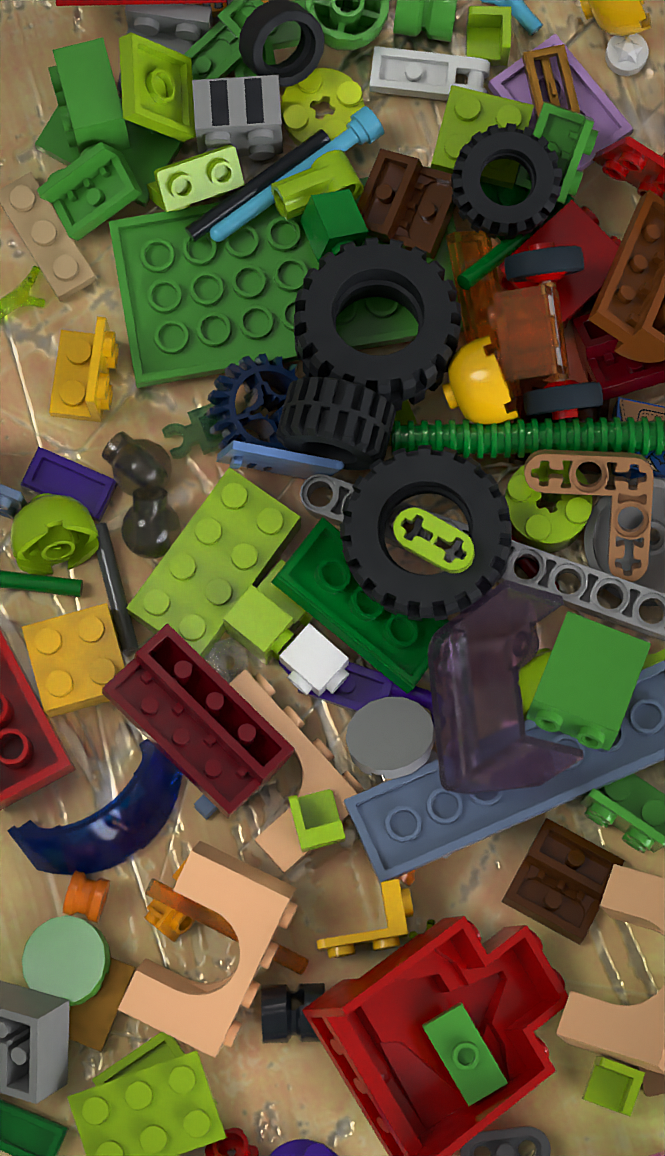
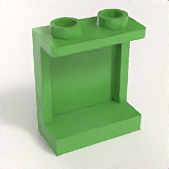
M567 611L526 718L534 721L543 730L549 732L559 731L574 737L588 748H601L609 751L620 730L651 643Z

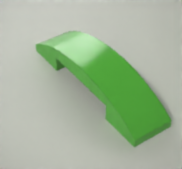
M233 0L217 15L220 21L184 53V55L192 59L193 80L226 78L243 61L239 51L240 32L248 16L258 6L264 4L261 0ZM147 128L152 135L157 133L156 131Z

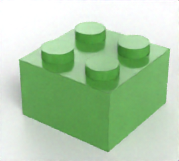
M99 38L54 49L53 54L56 66L48 67L69 148L78 146L80 154L87 147L100 142L119 151L131 148L104 39Z

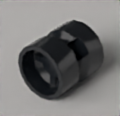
M324 983L299 984L295 991H291L286 984L261 985L263 1043H288L292 1036H297L301 1042H320L302 1009L325 993Z

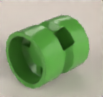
M397 0L393 33L416 37L421 31H425L428 39L451 42L458 0Z

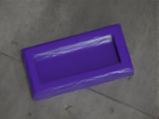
M38 447L20 485L23 489L37 495L51 493L70 496L80 501L88 509L92 519L100 522L118 482L115 479Z

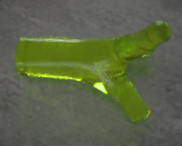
M33 266L27 277L14 290L0 299V319L21 306L44 307V299L29 295V291L40 272L38 266Z

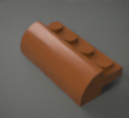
M650 190L639 199L588 318L589 321L618 340L614 352L628 359L645 363L665 360V200Z

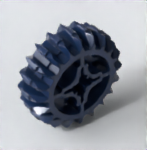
M265 353L259 354L255 361L249 356H245L239 361V366L231 363L224 370L225 376L219 375L215 379L214 386L217 390L211 391L207 399L215 406L207 410L206 417L218 421L210 428V434L223 435L224 439L218 444L219 449H224L235 440L290 451L277 440L276 433L288 387L292 381L299 379L295 375L298 364H291L285 369L283 368L282 356L275 357L271 363H269ZM243 385L247 393L244 396L246 409L240 414H236V394L239 387ZM270 386L277 389L283 395L276 394L271 390ZM260 406H262L261 411L264 408L268 412L278 409L269 418L268 414L266 416H263L261 413L252 415ZM246 429L257 433L261 440L250 435ZM249 463V464L247 465V469H248V468H251V469H252V468H254L257 464ZM272 467L263 468L264 471H270L272 469Z

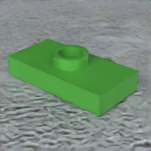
M461 1002L422 1024L468 1106L508 1083Z

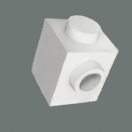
M310 623L279 655L280 663L291 672L287 677L288 680L305 695L312 690L320 697L326 689L333 694L349 676V673L345 670L349 665V658Z

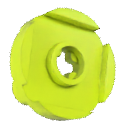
M317 68L306 79L293 86H287L281 100V118L285 129L289 132V137L296 145H300L317 131L323 129L330 140L336 138L347 130L346 124L351 121V115L365 106L361 87L348 75L331 68ZM327 102L329 103V108L335 110L333 115L325 114L323 119L316 118V110L312 107L315 104Z

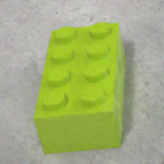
M229 467L128 604L126 609L129 615L154 634L168 623L205 660L226 632L223 618L251 585L257 588L300 530L301 516Z

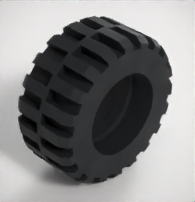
M378 237L365 238V244L358 247L355 246L353 241L340 245L339 255L335 256L332 252H328L319 259V270L310 268L303 279V289L298 290L294 314L297 358L303 361V372L306 377H329L362 385L386 398L394 405V409L399 411L402 410V402L407 399L412 405L424 400L426 390L435 391L442 384L444 373L448 372L449 363L458 348L462 314L461 304L456 301L457 290L452 280L447 279L444 281L445 269L438 261H433L430 264L427 263V252L416 246L413 247L412 251L403 249L404 241L391 239L390 245L378 244ZM369 297H382L396 301L409 310L418 323V333L416 338L407 347L398 352L388 355H369L353 349L342 340L336 331V319L342 310L355 301Z
M418 445V450L406 452L405 448L393 451L392 458L384 462L379 458L369 466L371 471L365 477H358L352 486L354 492L351 498H346L342 509L344 514L343 524H340V538L343 544L342 551L346 563L355 581L360 585L364 593L373 602L376 601L383 606L384 610L394 615L399 613L408 616L410 620L422 621V618H434L435 621L448 619V615L457 612L463 614L473 609L472 605L480 599L484 600L492 592V587L497 580H501L506 570L508 556H510L512 545L511 520L506 498L502 496L497 481L490 473L486 474L481 469L480 463L470 456L467 459L458 456L457 450L444 447L443 451L432 450L431 445ZM420 494H437L453 501L462 510L468 523L469 537L474 545L475 554L472 564L468 569L460 573L443 571L432 575L415 574L399 566L390 556L385 543V527L393 509L404 500ZM463 553L460 559L463 560L466 554Z

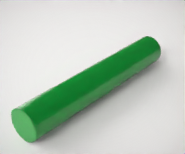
M534 230L525 236L520 234L516 235L514 239H504L457 277L459 286L464 290H469L534 234Z
M0 570V588L81 597L83 580Z

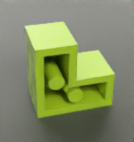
M282 559L257 588L251 585L223 618L226 633L265 665L273 657L279 661V655L293 641L292 638L297 628L301 624L306 627L315 620L313 616L271 583L286 563Z

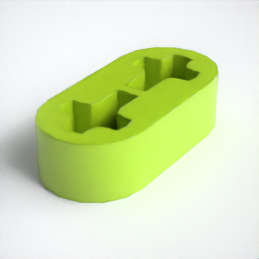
M408 508L396 517L393 525L394 535L404 549L449 573H460L468 569L472 564L475 556L474 545L470 537L461 530L419 508ZM417 518L423 520L422 529L432 535L431 540L427 541L420 536H415L412 541L407 540V532L402 527L406 521L413 524ZM438 540H441L452 546L456 540L463 543L461 547L462 552L466 554V557L463 560L455 558L452 563L446 562V552L436 546Z

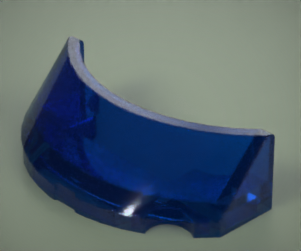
M145 739L139 744L142 751V761L138 769L133 773L134 776L126 787L101 810L87 818L65 826L58 825L46 829L38 827L29 820L19 828L14 825L7 831L38 871L61 875H73L75 870L83 872L85 875L102 872L128 861L129 857L139 850L145 849L158 836L173 812L172 810L182 784L183 773L148 739Z

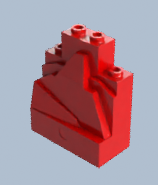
M465 916L443 918L424 933L418 934L360 978L341 980L302 1009V1012L388 1156H451L556 1071L548 1058L549 1050L539 1037L535 1036L534 1031L565 1008L568 994L565 990V982L562 976L551 967L544 955L541 940L527 925L504 927L481 944V935L478 929ZM459 1002L463 1004L508 1082L471 1106H468L422 1027V1024Z

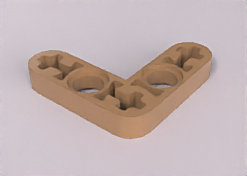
M544 449L530 454L525 462L524 474L527 484L533 490L541 493L611 496L607 554L609 570L613 576L630 582H635L642 578L647 571L649 561L654 482L653 470L649 461L640 454L622 452ZM540 461H549V466L553 470H564L562 461H570L568 468L569 484L562 483L563 474H549L548 481L542 482L539 481L537 473H531L532 469L540 467ZM590 461L599 465L601 476L595 483L587 485L581 483L575 473L580 464ZM615 462V472H628L630 465L636 464L638 465L639 472L646 474L645 477L637 478L636 485H628L627 478L623 476H613L615 485H607L609 478L607 463ZM626 507L638 508L643 514L641 524L634 529L623 528L618 523V515ZM617 536L628 540L642 537L641 543L635 540L632 542L633 556L635 559L640 560V562L633 563L631 570L625 571L620 562H615L616 559L623 558L625 553L624 540L616 541Z

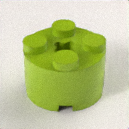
M540 461V467L532 469L531 473H537L539 481L542 482L548 481L549 474H563L562 483L569 484L568 468L570 461H562L564 470H553L549 466V461ZM524 464L513 474L504 494L509 507L512 535L520 543L547 553L563 550L575 542L583 531L591 515L592 495L537 492L530 488L525 480ZM577 469L575 473L577 479L581 483L588 485L589 483L585 476ZM541 499L555 504L552 513L546 507L538 508Z

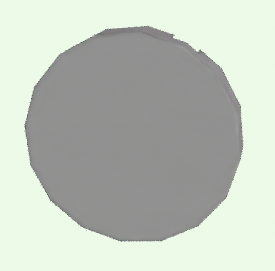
M384 697L369 702L355 713L348 724L346 743L352 762L363 773L371 776L372 773L383 775L384 779L403 777L412 774L422 767L431 756L430 751L433 744L435 745L436 733L430 714L419 703L404 697Z

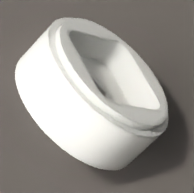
M637 33L626 36L614 35L606 48V63L618 75L631 76L637 74L645 66L649 52L648 45L645 39Z

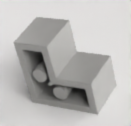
M0 981V1093L37 1104L68 1084L70 1000Z

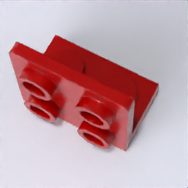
M629 136L596 152L593 161L602 166V171L607 176L631 184L637 188V193L641 197L650 190L665 200V152L660 156Z

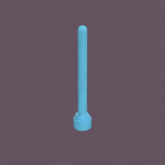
M367 106L362 107L351 115V121L346 124L347 130L275 182L310 169L317 158L329 151L342 150L346 152L357 143L359 145L365 142L371 144L385 133L382 124L371 109ZM271 185L210 229L211 239L216 242L223 241L273 205L275 200L271 192Z

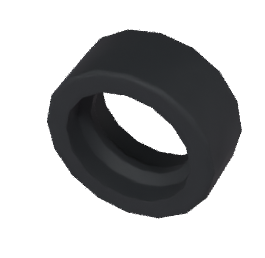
M270 0L258 6L246 19L240 32L239 51L243 62L257 76L279 75V87L293 86L306 79L317 68L324 52L325 37L321 24L298 3L290 0ZM287 21L297 22L300 25L301 33L296 50L288 59L279 64H266L262 55L263 46L268 35L277 26Z

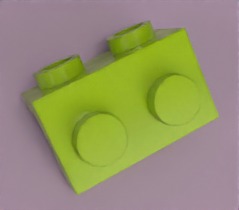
M231 144L158 168L154 171L156 181L147 184L151 201L165 212L179 211L189 207L192 203L207 198L220 197L229 193L230 190L245 186L237 151Z

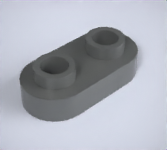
M520 1126L481 1131L460 1148L459 1156H473L475 1149L479 1146L487 1147L490 1151V1156H521L518 1147L525 1140L532 1141L535 1146L532 1156H550L551 1146L546 1135L539 1129L531 1126Z

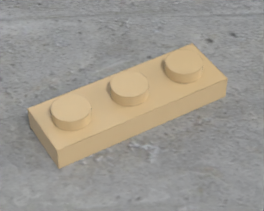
M29 172L0 189V205L61 302L97 280L72 238H69L50 202L40 198L37 192L40 186L32 173Z

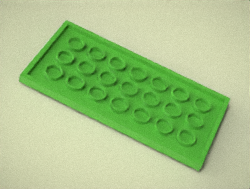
M368 177L359 178L363 187H365ZM360 196L355 200L356 204L358 203ZM220 202L189 207L179 211L159 212L108 221L137 388L225 373L224 370L231 363L239 366V361L245 356H249L255 361L259 354L265 353L269 363L277 356H282L283 363L299 360L295 350V300L298 290L303 289V279L310 268L319 270V262L300 222L302 214L287 220L280 215L274 203L221 242L212 240L210 231L194 242L185 230L188 225ZM452 215L435 259L426 257V262L430 264L433 261H438L445 269L444 281L447 279L452 280L456 287V301L461 304V333L474 330L475 325L468 290L462 289L457 282V277L464 272L454 217ZM378 240V244L389 245L385 242ZM369 297L355 301L341 311L336 319V331L350 347L355 350H362L413 341L418 333V323L410 311L398 302L382 297Z

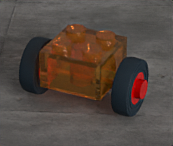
M555 242L528 246L529 251L513 254L504 259L507 281H530L533 284H539V286L493 293L494 304L488 305V316L492 331L498 330L500 348H495L494 354L506 382L526 383L552 378L556 381L548 383L543 389L532 390L523 394L526 416L552 414L553 421L579 417L578 410L603 405L602 388L600 382L579 383L575 380H565L569 378L570 371L559 292L554 288L556 287V282L553 281L584 270L583 252L579 246L555 247Z

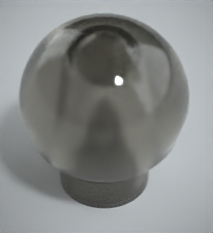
M122 431L117 433L107 443L102 452V458L112 466L115 482L124 493L131 497L141 499L153 497L159 494L170 481L172 474L170 456L160 444L149 439L134 440Z
M158 486L140 487L134 490L132 494L133 505L123 517L121 535L125 545L135 555L146 559L161 558L181 534L180 520L177 512L168 504V492L164 488Z

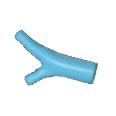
M481 0L482 3L511 7V15L530 36L543 26L523 0Z

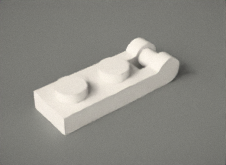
M374 46L369 92L445 101L448 100L451 85L487 93V90L484 88V80L489 77L490 62L475 57ZM456 74L466 75L468 77L467 85L455 83Z

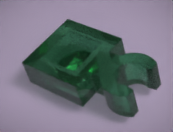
M210 403L187 412L191 422L187 426L173 423L162 429L164 438H169L173 435H179L183 438L181 446L170 450L173 459L185 457L191 451L192 446L197 444L200 445L203 455L219 449L218 444L224 439L223 435L210 434V428L218 421L206 417L207 410L215 405Z

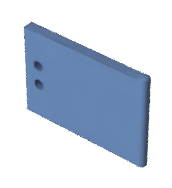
M235 440L217 454L216 461L230 464L232 469L247 468L249 463L257 465L252 469L264 471L263 468L272 467L270 471L266 472L308 479L310 476L317 474L333 476L344 468L342 461Z

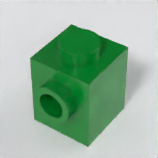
M350 189L311 195L300 219L318 262L328 252H332L335 256L339 255L340 245L353 241L356 247L362 246L369 232Z

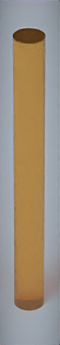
M154 878L150 881L145 895L239 943L234 929L220 914L174 892L172 887ZM279 944V948L272 960L299 975L304 973L309 963V959Z

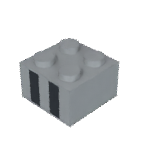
M279 75L192 80L195 132L199 154L230 144L236 148L238 157L250 156L253 160H268L273 158L275 154H283Z

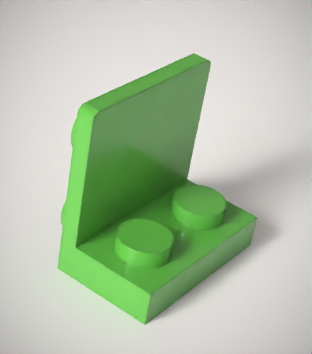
M634 773L597 790L591 789L581 800L580 804L588 808L584 814L590 820L606 829L609 825H613L625 833L622 840L635 850L644 854L646 850L654 853L665 847V794Z

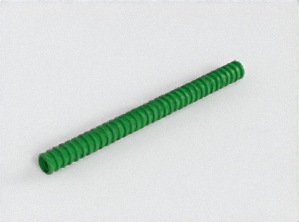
M641 416L640 421H635L633 417H627L626 421H621L620 417H613L612 421H607L606 417H600L599 421L593 422L592 417H586L585 422H580L578 417H574L571 422H566L565 419L552 422L551 418H545L544 422H538L537 418H531L530 423H524L523 418H518L517 423H511L508 420L501 424L493 423L490 425L480 423L469 424L468 419H463L462 424H456L454 419H449L448 424H442L441 420H435V424H428L427 420H421V424H414V420H408L407 425H401L400 420H394L391 432L392 452L405 448L406 452L418 450V445H431L432 450L443 451L444 447L457 450L458 454H462L465 459L470 454H476L477 459L483 458L484 454H490V458H496L497 454H503L504 458H510L511 454H517L518 458H524L525 453L532 454L537 450L544 449L640 452L642 456H647L649 451H653L655 456H660L662 451H665V420H662L660 416H655L653 421H648L647 416Z

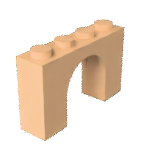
M246 669L243 670L229 684L295 748L293 753L302 769V785L297 797L327 789L332 790L339 818L343 824L350 817L344 805V800L363 792L364 788L350 772L346 770L341 775L332 766L330 761L335 758L332 752L319 738L311 742L300 729L305 723L289 705L282 710L271 698L276 691L260 673L252 677ZM290 807L254 839L256 844L284 875L313 851H301Z
M199 841L191 850L173 891L217 912L229 922L239 941L240 959L238 967L231 975L222 980L202 983L189 980L145 958L136 969L118 1010L214 1058L223 1045L231 1048L243 1024L235 1020L241 1006L250 1008L261 986L260 983L254 981V978L260 966L266 969L269 968L279 948V944L272 941L278 927L280 926L287 930L297 910L298 905L291 902L297 888Z
M614 864L600 907L610 918L644 927L665 936V878ZM665 984L650 999L639 1004L626 1006L612 1004L570 991L556 1034L569 1045L665 1075Z

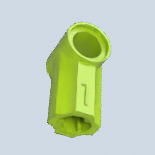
M342 150L329 151L317 158L310 169L271 184L275 205L280 215L287 220L303 214L311 195L350 189L356 200L364 189L363 184Z

